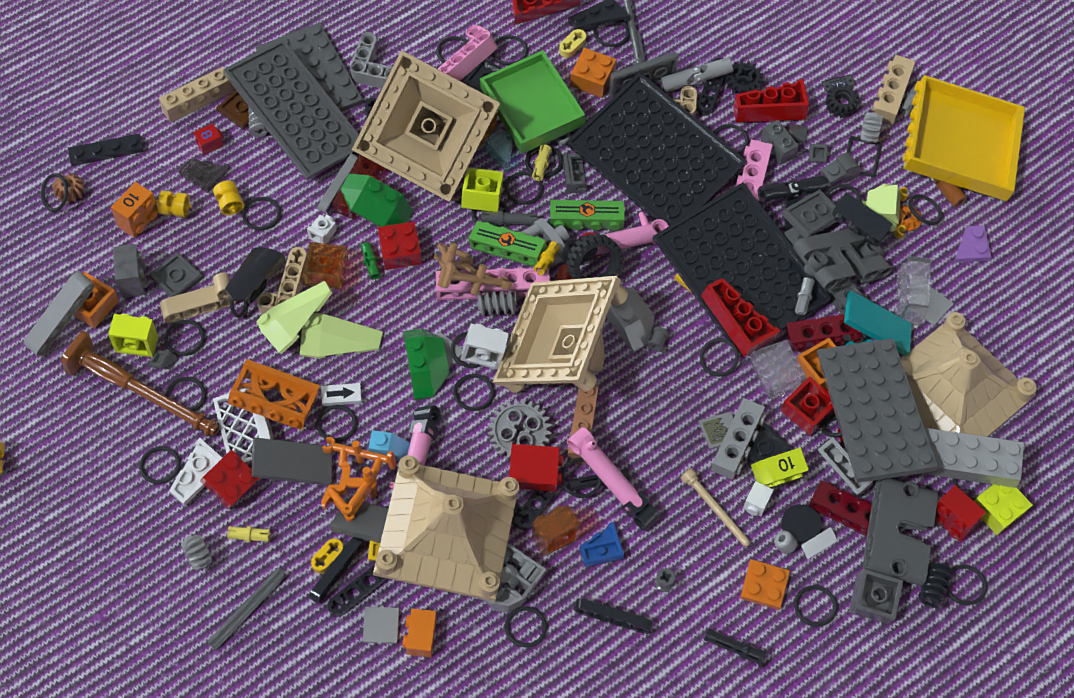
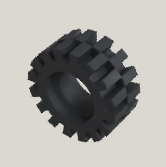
M838 84V87L834 85L833 88L829 89L825 105L830 114L834 113L835 117L838 114L840 118H843V115L846 118L849 117V114L853 115L857 109L859 94H857L856 89L852 91V86L847 88V84L842 87V84ZM836 98H844L849 103L841 104L836 101Z

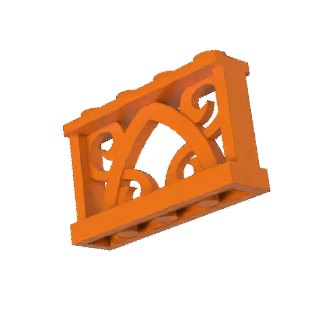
M246 359L240 374L230 390L228 404L302 430L317 399L320 385ZM245 378L251 380L250 383H243ZM249 388L245 392L240 391L241 389ZM279 390L286 400L269 402L261 391ZM302 399L308 401L306 406L300 402ZM296 406L301 409L302 413L296 411Z

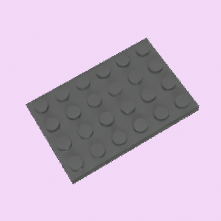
M320 22L255 47L256 52L284 39L341 112L363 104L361 95Z

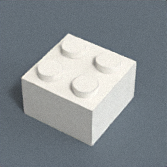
M471 324L460 360L498 370L505 352L509 333L501 329L487 328L482 324Z

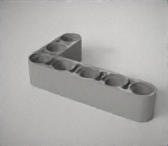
M367 32L361 36L350 65L351 77L356 83L382 89L393 67L373 63L377 53V40L373 33Z

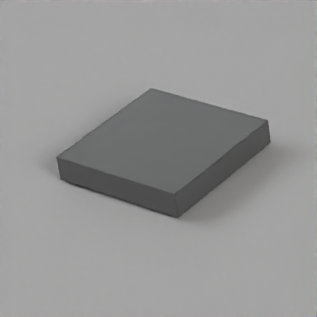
M179 252L149 274V277L169 297L184 294L203 279L202 274Z

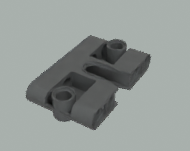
M850 229L804 237L793 245V249L805 263V272L815 277L826 291L848 286L849 279L854 276L863 283L884 278L892 270V267L884 257L878 255L881 251L879 245L869 244L864 239V236L855 234Z
M892 478L876 481L863 569L918 586H922L925 583L931 547L913 537L901 534L899 527L911 530H927V527H934L938 501L937 492L918 487L912 481L902 482ZM893 566L896 567L897 573L893 570Z

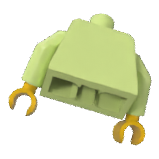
M882 184L873 190H869L867 201H862V203L893 223L890 231H894V236L897 239H902L905 236L903 233L906 231V227L904 225L897 227L896 224H899L900 201H905L908 198V194H906L908 190L906 187H901L899 190L898 185Z

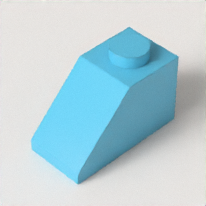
M372 430L369 451L384 455L392 451L397 462L408 454L410 442L393 433Z

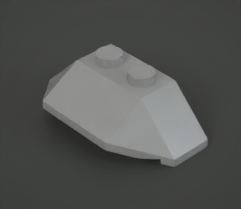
M624 287L628 291L627 300L618 306L611 303L606 317L634 353L645 347L650 340L655 315L634 288Z

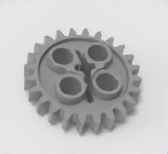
M514 399L513 405L507 401L506 408L500 405L501 412L494 411L496 418L490 417V421L493 424L488 425V429L492 430L488 432V437H494L490 440V444H496L494 451L501 449L500 456L506 453L507 460L511 457V445L516 438V430L520 429L525 415H527V418L523 424V431L519 433L516 444H520V441L524 439L529 440L530 445L545 446L544 444H549L550 440L546 438L551 436V432L547 431L551 429V424H546L549 421V417H543L545 410L539 412V405L532 407V401L528 405L525 404V399L521 401V404H518V401ZM517 415L520 419L513 422L509 417ZM530 422H535L538 426L531 429L527 425ZM509 432L512 434V437L504 439L502 434Z

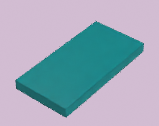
M853 291L847 293L845 324L877 341L893 338L899 353L905 356L910 353L912 323Z

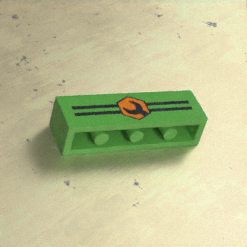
M550 200V225L553 228L562 225L565 229L623 230L624 201Z
M477 221L468 238L470 247L473 250L533 267L540 260L541 253L547 249L546 240H543L541 237H533L523 232L511 231L505 227H497L488 222Z

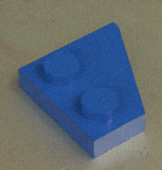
M610 522L605 530L601 533L597 532L590 540L585 541L579 546L584 567L624 559V553L614 522Z

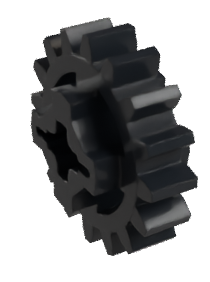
M741 60L740 64L735 61L732 66L733 72L725 75V83H728L727 88L732 87V92L738 91V94L753 90L759 91L763 83V73H760L761 68L756 69V63L750 65V61L744 63Z

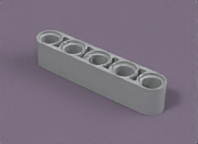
M81 271L75 272L26 336L23 342L24 345L38 357L45 354L92 292L95 284Z

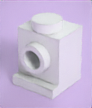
M319 215L311 227L307 228L309 239L322 246H325L337 231L335 221L329 215L325 217Z

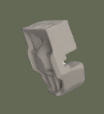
M507 543L500 585L495 602L477 599L486 601L495 611L509 613L522 606L527 596L531 594L546 574L547 569ZM509 559L519 567H522L519 572L513 565L507 563ZM508 583L510 587L501 588V584ZM516 585L525 590L523 595L515 591Z

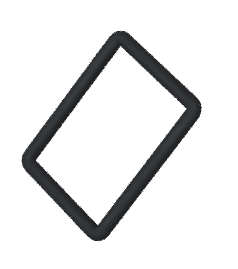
M850 136L846 153H850L852 140L862 141L860 137ZM881 142L871 143L878 145L873 173L861 171L860 175L869 177L876 175L882 146Z

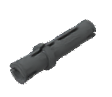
M482 211L481 222L498 225H533L537 220V214L504 213L503 211Z

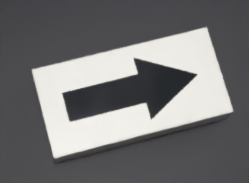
M360 383L321 386L322 406L362 403Z

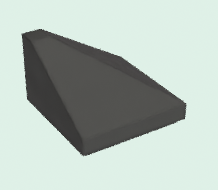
M790 124L788 133L794 141L805 143L808 127Z
M810 144L809 162L827 163L828 144Z
M157 350L148 366L163 369L176 362L178 358L171 351Z

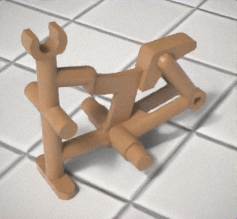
M438 243L437 248H439L442 255L435 254L434 259L438 261L442 268L438 281L439 287L448 288L451 280L474 283L471 293L474 295H478L481 284L500 286L503 289L510 290L512 282H509L508 278L500 277L498 279L491 277L485 273L487 266L484 264H480L478 270L472 267L473 259L470 254L457 250V244L451 243L450 247L443 243ZM456 255H459L460 262L454 260ZM457 269H466L473 275L460 273Z

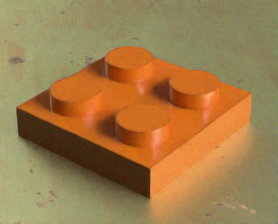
M750 559L740 599L780 610L790 570Z

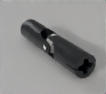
M821 175L804 178L796 182L789 181L763 185L758 188L757 192L761 202H768L797 195L812 194L819 189L825 192L828 189V181L825 176Z

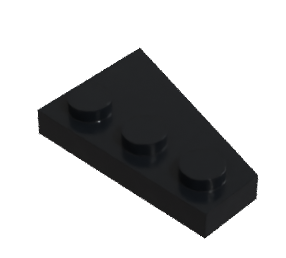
M605 0L568 17V23L575 30L580 29L583 31L597 28L599 24L608 23V25H612L618 20L630 21V15L615 0Z

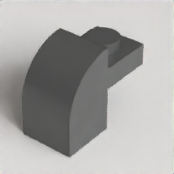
M843 153L836 156L835 161L821 168L820 172L826 177L831 186L841 179L844 183H847L861 174V167L850 153Z

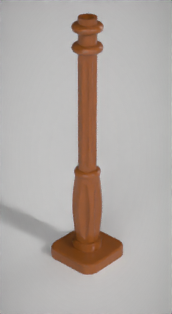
M81 331L62 355L61 363L64 371L71 376L75 375L80 367L84 366L100 378L120 386L124 390L130 389L193 425L195 431L203 430L206 437L214 436L219 429L216 419H206L205 413L197 414L134 379L133 374L128 373L114 362L92 353L93 343L90 335L85 331Z

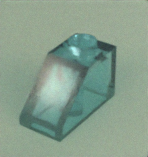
M500 128L484 139V150L508 173L511 168L513 139L509 133H505Z

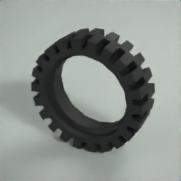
M596 233L595 235L589 234V238L586 236L582 237L583 241L580 242L578 240L576 242L578 246H572L571 250L573 253L568 254L570 260H567V269L573 279L586 278L580 272L581 260L588 251L599 246H605L610 250L611 261L607 269L597 277L621 275L622 271L620 268H624L622 250L615 241L604 234Z

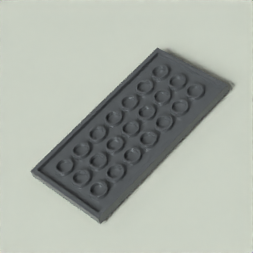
M284 39L223 69L224 75L306 181L347 159L351 153H357L352 148L359 134Z
M894 339L818 349L817 357L856 482L860 483L937 471L938 466Z

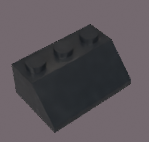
M847 192L832 212L833 218L837 222L848 225L853 233L861 234L871 245L875 244L878 246L887 236L893 223Z

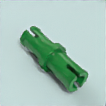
M365 242L360 246L364 256L363 263L367 267L369 278L376 280L381 277L377 264L378 257L374 254L372 243Z

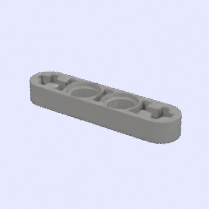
M352 153L349 155L317 207L318 210L323 213L327 212L348 174H351L359 160L358 156Z

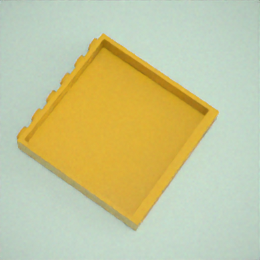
M924 75L921 81H917L914 88L916 94L912 100L914 108L910 113L912 121L907 129L909 136L905 142L907 150L902 161H905L903 169L1007 201L1015 189L1025 107Z

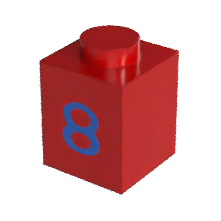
M214 124L193 132L195 141L203 156L223 147V134L220 129H216Z

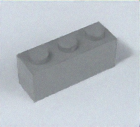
M833 437L818 449L821 456L858 498L873 486L872 481L856 482L848 454Z

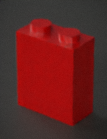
M512 444L509 477L514 478L518 482L519 489L556 492L557 485H561L562 473H558V466H562L563 454H559V447Z

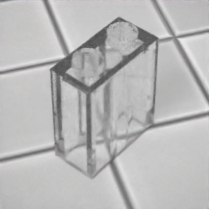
M787 340L753 351L751 354L750 363L769 399L773 397L780 398L790 391L794 392L807 379Z

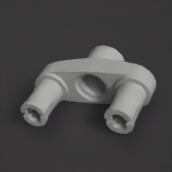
M540 218L532 226L522 231L526 235L533 237L538 234L543 235L548 244L552 241L557 242L554 248L558 245L561 246V249L554 257L555 261L548 266L549 269L560 262H565L561 253L565 246L564 242L569 240L570 237L562 225L553 229L550 224Z

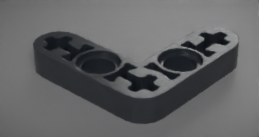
M535 490L523 507L515 503L511 524L522 531L530 530L553 500L556 492H547L543 499L544 491ZM538 501L542 507L534 510L530 505L532 502ZM527 517L529 523L521 524V518L525 519Z

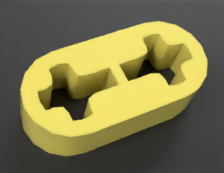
M580 29L572 31L560 43V55L566 58L572 57L586 43V33Z

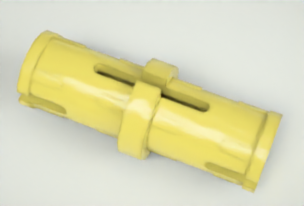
M548 145L540 146L538 157L535 159L532 178L536 181L543 180L545 170L549 165L548 160L551 147Z
M247 526V528L228 527V531H230L227 533L228 539H240L246 542H251V540L269 542L270 540L268 538L270 536V529H255L252 526Z

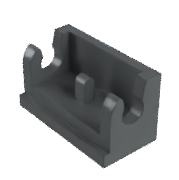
M563 153V172L567 194L587 192L583 161L579 159L581 156L577 153Z

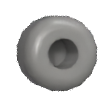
M782 531L776 535L774 544L782 553L788 554L797 547V540L790 532Z

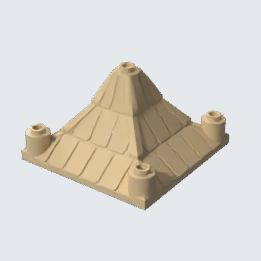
M401 50L352 150L450 202L501 103L495 98L489 97L421 61L414 55Z
M617 276L531 283L493 383L497 386H504L512 393L521 391L524 388V384L573 383L584 392L592 390L597 380L593 373L600 371L604 364L602 331L606 315L611 303L616 306L621 305L628 297V291L620 285L621 279Z
M952 312L947 316L944 324L915 346L908 355H904L901 358V362L925 428L989 437L1035 397L1036 384L1030 378L1017 379L1013 373L1005 368L998 359L964 329L965 317L960 313Z
M412 455L402 457L399 461L373 575L495 602L519 490L518 482L512 477L503 478L500 482L420 465L418 459Z

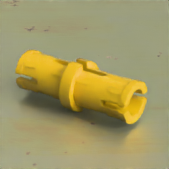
M550 242L546 251L541 253L540 260L534 267L535 272L540 268L537 273L538 275H544L548 266L555 261L554 257L561 249L560 245L554 248L557 242Z

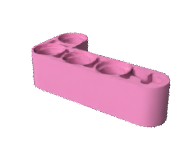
M474 25L467 29L466 35L469 42L444 62L438 70L460 81L496 50L497 45L491 33L479 25Z

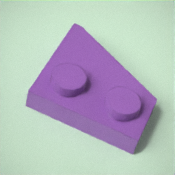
M984 225L966 226L954 262L990 261L991 253Z

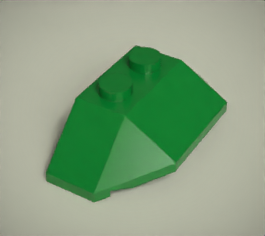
M348 174L340 189L350 211L379 227L407 223L413 212L403 194L369 175Z
M422 328L403 331L414 400L433 398L449 375L444 340Z

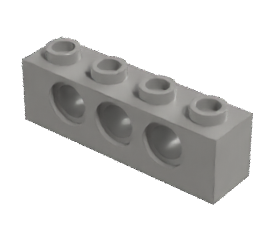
M743 398L715 456L711 471L731 480L734 479L735 474H740L744 465L741 461L743 457H748L751 450L749 444L751 441L755 442L759 433L756 429L758 425L762 426L765 421L764 406ZM749 421L752 425H745L743 422ZM741 437L745 441L739 442L735 438ZM732 453L735 454L737 457L730 458L728 454Z

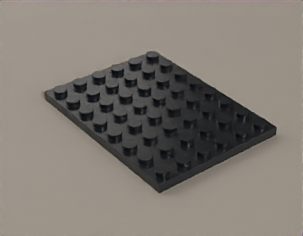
M641 72L630 80L566 142V145L572 151L579 154L586 163L653 220H664L668 226L707 204L747 163L743 157Z
M744 182L655 234L652 238L725 339L730 340L732 343H734L701 297L708 285L721 278L740 293V297L744 301L750 302L754 306L753 309L761 316L764 315L774 328L777 327L781 331L786 328L787 323L800 320L831 299L817 279L805 272V263ZM811 278L815 281L811 293L812 300L809 301L806 314L798 315L795 312L798 301L797 294L801 290L803 279ZM738 349L739 357H741V356H742V353H741L740 350Z

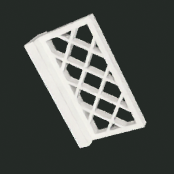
M244 388V389H241L240 391L245 392V391L248 390L249 388ZM229 393L214 398L213 402L226 453L233 448L232 450L235 453L237 450L244 453L242 460L246 464L252 463L253 438L246 435L250 428L253 427L258 431L255 437L274 440L269 418L253 413L248 422L242 419L246 412L244 409L240 411L238 416L230 413L234 407L233 405H229L226 411L220 409L219 403L228 401ZM228 416L236 419L231 428L224 424ZM239 422L247 424L243 433L235 431ZM232 433L240 436L235 445L229 443ZM244 438L251 441L247 451L239 448Z

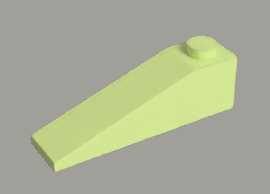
M323 281L270 308L256 322L264 336L282 354L298 339L299 335L297 333L303 326H308L310 316L321 309L331 296L332 291L327 282Z
M313 313L309 318L310 323L308 326L302 327L300 356L312 358H326L325 356L337 354V356H340L343 353L349 352L361 353L379 350L383 331L319 313Z

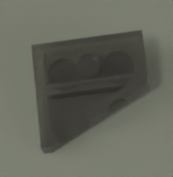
M190 159L179 170V174L209 193L230 170V165L226 163L224 165H216L211 161Z

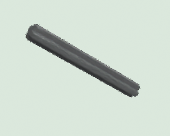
M277 568L208 640V644L213 649H217L285 578L284 571Z

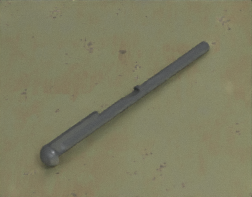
M624 0L625 11L630 15L628 26L635 58L632 62L634 66L646 61L640 32L636 31L632 2Z

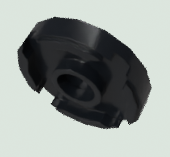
M797 504L785 511L781 519L782 531L790 532L796 538L797 543L804 544L819 534L821 519L813 508Z

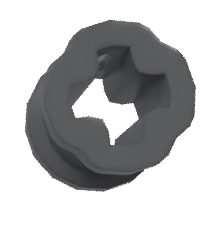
M654 327L652 331L654 334L651 340L648 341L647 346L653 351L662 352L664 341L669 337V332L665 328Z
M663 568L658 571L655 581L657 590L661 592L671 590L675 580V574L672 570Z

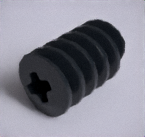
M939 562L929 563L926 581L921 586V592L918 594L921 603L936 609L943 607L941 602L945 601V597L942 594H947V589L944 587H949L950 583L947 580L952 578V575L948 573L952 571L949 566Z

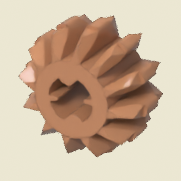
M69 172L65 176L61 173L68 184L66 203L69 204L72 200L76 203V198L82 199V193H85L84 182L77 174L72 175ZM55 178V183L52 184L53 194L62 202L64 198V184L60 178Z

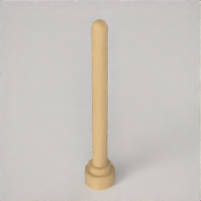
M694 469L687 470L680 479L698 492L743 546H749V539L700 484L697 477L698 474Z

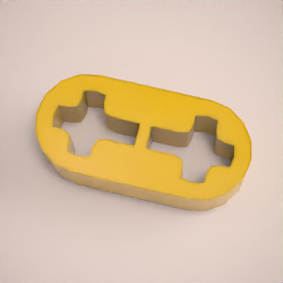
M330 539L312 557L311 565L314 572L318 574L326 572L344 549L340 540ZM331 546H333V547L338 546V551H337V552H336V551H332V552H331V548H330V547H331ZM324 560L325 566L320 565L317 567V561L322 562Z

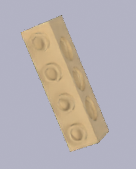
M895 55L894 60L888 63L886 71H889V74H884L881 83L884 84V88H879L877 97L880 99L879 101L875 100L872 111L883 116V122L894 124L915 64L914 60Z
M221 67L160 97L159 101L162 111L169 122L172 123L234 92L231 82L223 73L224 68Z

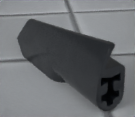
M253 248L225 288L232 301H244L252 304L265 290L267 280L285 264L284 255L279 251L269 248Z

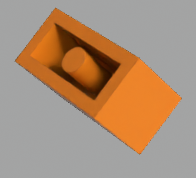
M411 608V615L406 616L405 627L409 628L408 635L403 637V648H406L407 655L432 657L437 619L436 611Z

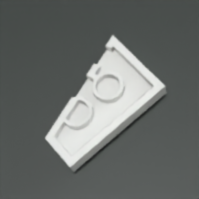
M201 438L196 442L195 449L190 453L186 465L180 471L169 490L184 506L205 487L200 482L201 478L222 459Z

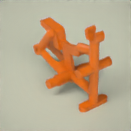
M327 437L326 441L331 445L323 446V452L327 454L333 453V451L340 452L338 465L342 468V474L338 485H329L327 487L321 505L326 510L329 504L333 502L342 512L345 520L351 522L355 519L356 512L368 495L370 498L377 497L376 477L382 463L389 464V468L395 470L396 460L394 452L389 451L387 455L361 449L359 441H353L351 447L338 444L334 438ZM347 455H354L358 464L364 463V458L375 460L371 470L369 467L363 468V478H350L351 468L347 462ZM348 488H359L348 504L341 497L346 494Z

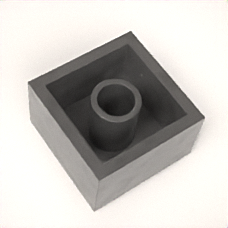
M136 244L112 247L115 281L122 298L145 295V288L148 285L147 278L144 276L146 264L145 260H143L142 252L138 251Z
M866 569L861 570L856 576L849 613L885 624L891 623L896 618L903 580Z

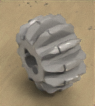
M868 112L865 115L861 131L862 141L867 143L878 142L883 123L882 115L874 112Z
M198 534L189 536L181 542L184 555L192 569H203L212 562L209 550Z

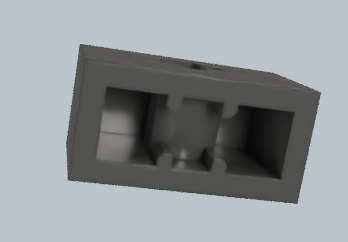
M779 120L763 127L761 141L772 144L771 154L780 165L796 157L798 145Z

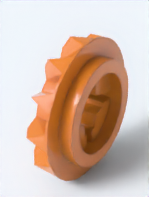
M901 205L899 224H896L897 227L904 225L906 231L917 229L921 221L911 213L909 205ZM917 207L913 208L915 212L919 216H921V212L917 211ZM911 214V218L904 221L905 215Z

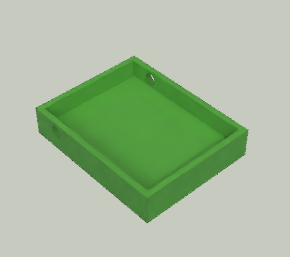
M544 50L480 78L483 93L501 103L498 117L521 154L578 129L586 123L585 113Z

